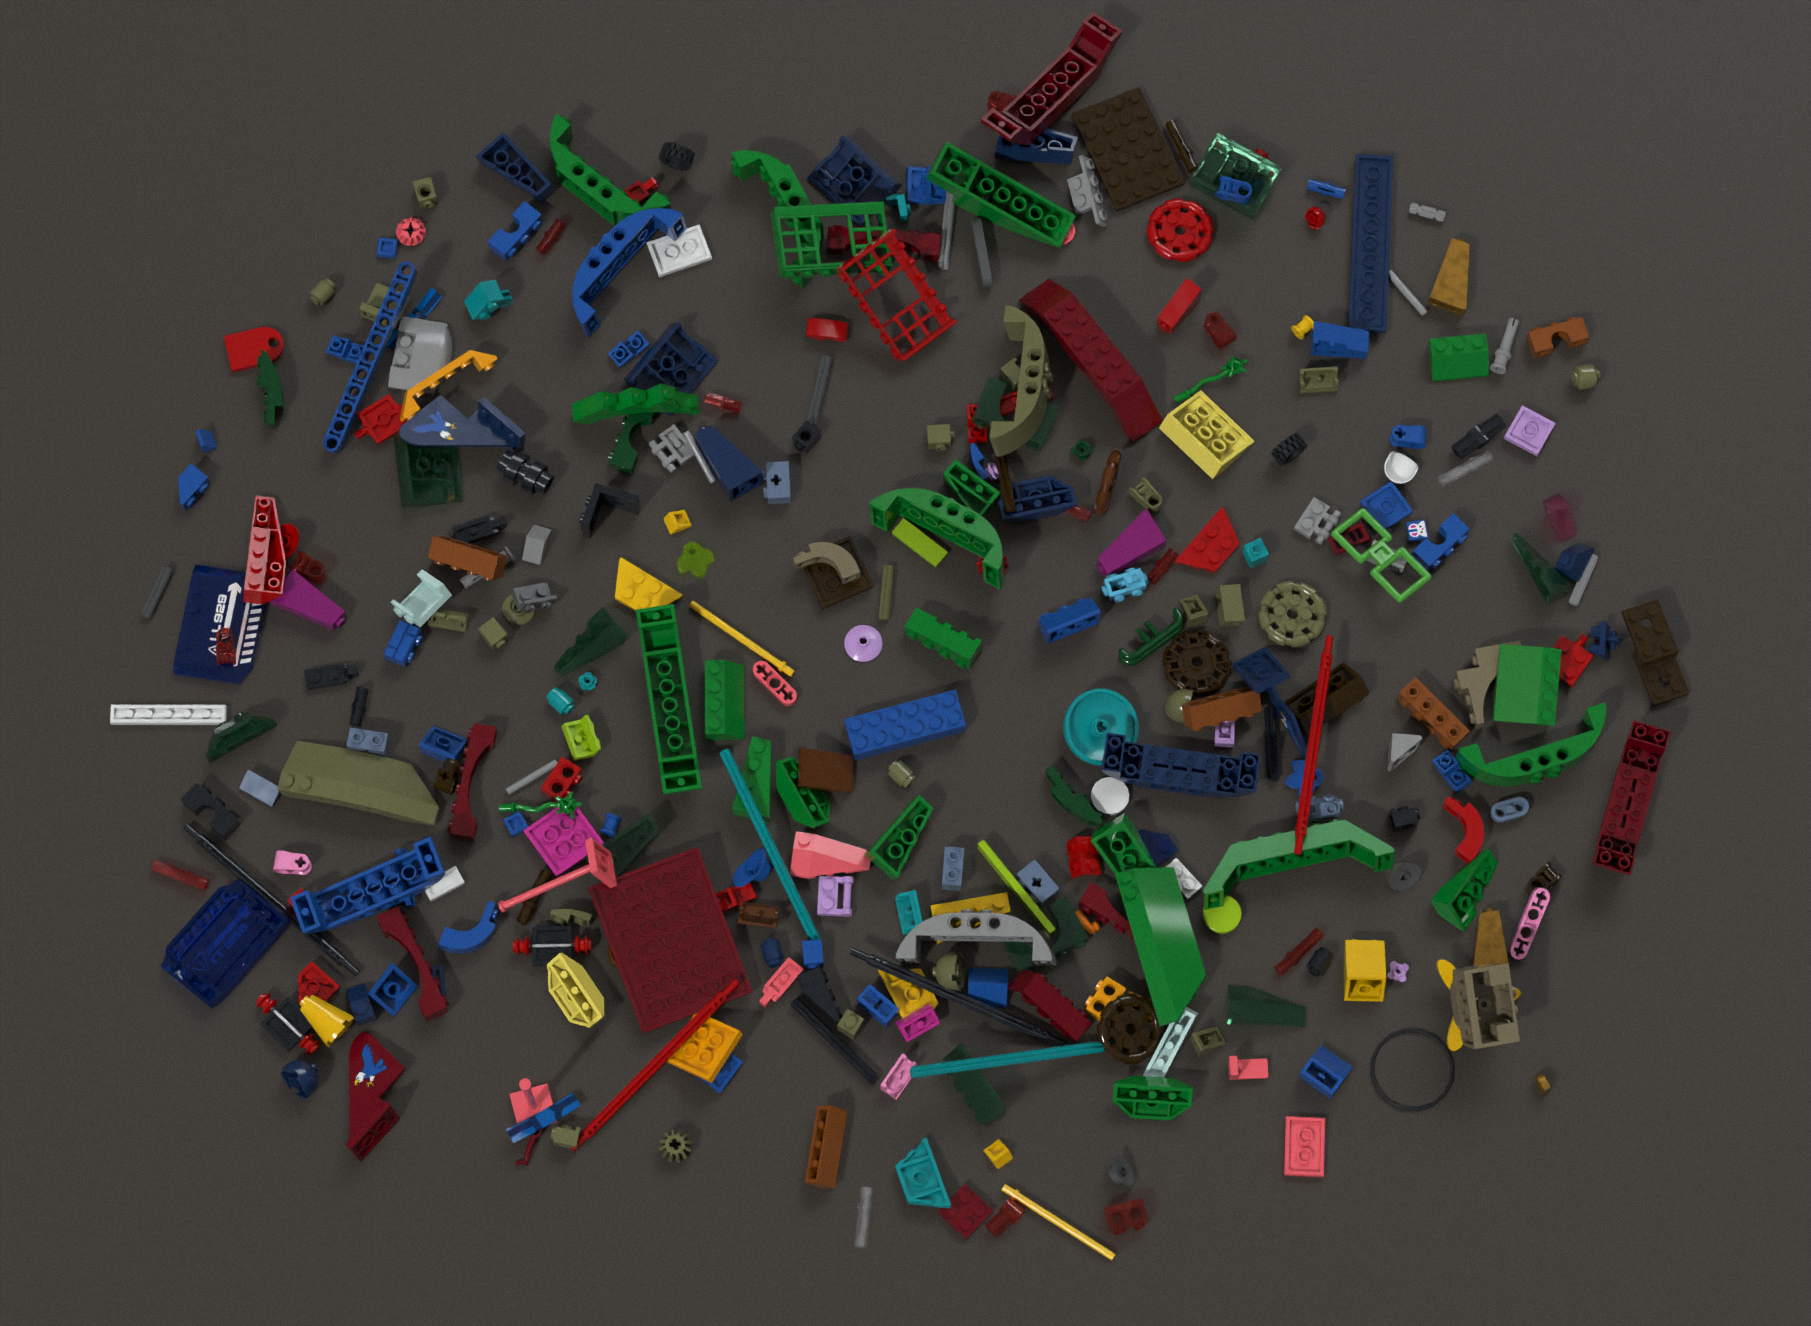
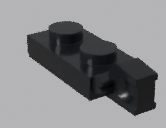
M487 516L453 527L452 529L456 540L470 544L498 534V530L507 527L504 517L494 519V516Z
M347 664L304 670L307 690L343 685L350 681L349 678L359 676L358 667H348Z

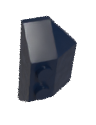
M1051 475L1013 483L1012 490L1016 505L1014 512L1006 511L1003 497L999 501L1002 520L1017 523L1057 516L1077 506L1073 486L1067 485Z

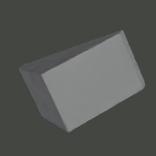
M533 525L526 537L523 561L541 565L552 533L551 529Z

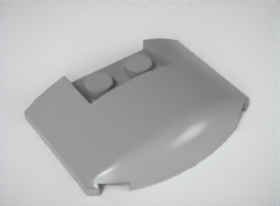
M402 316L390 369L388 388L407 391L451 362L452 339L447 323ZM445 376L439 380L441 384L445 380ZM439 385L432 389L427 387L424 389V394L433 395L436 392L434 389Z

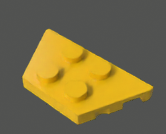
M619 559L615 599L636 612V609L669 605L676 600L682 599L683 595L625 559Z
M910 969V971L924 976L921 969ZM878 970L895 1006L899 1008L901 1018L926 1004H930L934 1010L939 1003L934 993Z

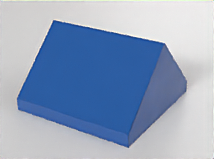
M432 726L420 741L419 748L421 753L444 762L445 759L452 758L459 762L468 740Z
M391 963L368 992V996L375 1004L392 1016H395L418 985Z
M969 968L968 996L995 1008H1007L1008 969Z

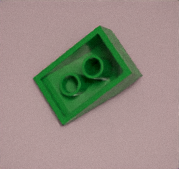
M1125 813L1093 832L1091 842L1114 874L1133 868L1156 867L1136 827Z

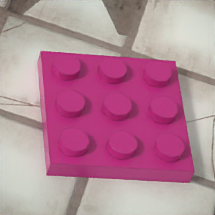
M578 807L574 812V819L571 818L570 814H564L563 812L557 814L556 811L560 808H555L523 830L556 878L588 857L585 840L592 837L602 846L605 845Z

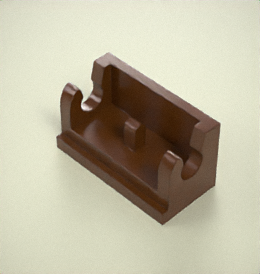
M741 902L738 923L777 928L779 906Z

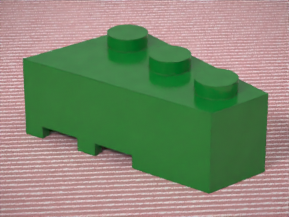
M956 459L943 473V481L959 504L969 506L984 518L1000 500L999 491Z

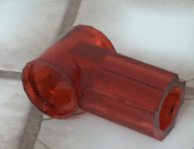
M1010 1198L1000 1207L999 1212L985 1224V1227L997 1238L1011 1224L1017 1222L1025 1211Z

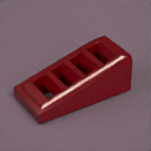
M1363 522L1341 533L1343 537L1346 536L1348 542L1354 548L1371 541ZM1358 530H1360L1363 535V538L1361 539L1359 538V535L1357 533ZM1349 534H1354L1355 542L1352 541ZM1333 537L1328 538L1336 556L1347 552L1344 548L1339 549Z

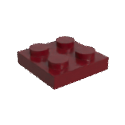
M964 1184L950 1198L951 1208H941L938 1214L967 1240L994 1210Z

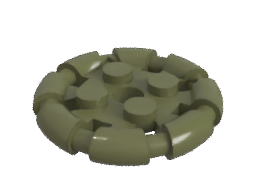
M1294 581L1278 583L1275 585V588L1269 589L1260 601L1259 606L1261 608L1258 612L1260 626L1263 631L1267 632L1268 637L1279 645L1284 646L1285 644L1291 645V647L1307 645L1313 638L1316 639L1325 628V617L1327 616L1325 602L1322 597L1318 596V591L1306 583L1301 582L1299 584L1294 583ZM1292 590H1294V591H1300V592H1299V595H1297V594H1293V595H1292ZM1278 594L1283 597L1279 601L1275 597ZM1310 598L1314 602L1311 606L1307 602ZM1268 608L1274 609L1273 614L1268 613ZM1294 610L1297 612L1298 617L1290 619L1287 616V612ZM1312 615L1317 616L1316 621L1311 620ZM1275 623L1278 629L1274 630L1272 625ZM1307 628L1309 633L1305 635L1302 631ZM1286 632L1293 633V638L1286 637Z

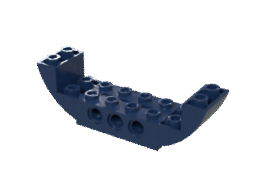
M1106 734L1101 770L1119 781L1141 788L1211 798L1239 797L1256 792L1261 754L1241 752V756L1238 758L1125 742L1126 735Z

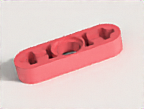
M758 661L754 664L753 674L755 678L784 706H792L796 703V691L767 662ZM758 667H765V673L769 676L766 681H764L766 676L762 672L758 674ZM772 679L780 681L781 684L778 688H772L769 685ZM784 686L786 687L784 688V692L788 695L791 693L792 700H784L785 695L782 692H780Z

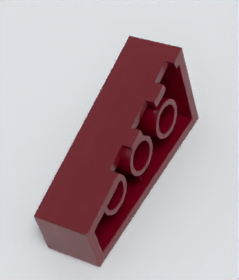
M1021 970L1008 988L1012 992L1021 993L1023 995L1021 999L1025 1003L1033 1007L1036 1006L1038 1014L1046 1019L1050 1018V1024L1068 1039L1077 1041L1091 1024L1086 1019L1088 1016L1082 1010H1077L1073 1007V1001L1059 994L1061 992L1060 989L1053 984L1050 985L1046 981L1047 977L1041 972L1035 973Z

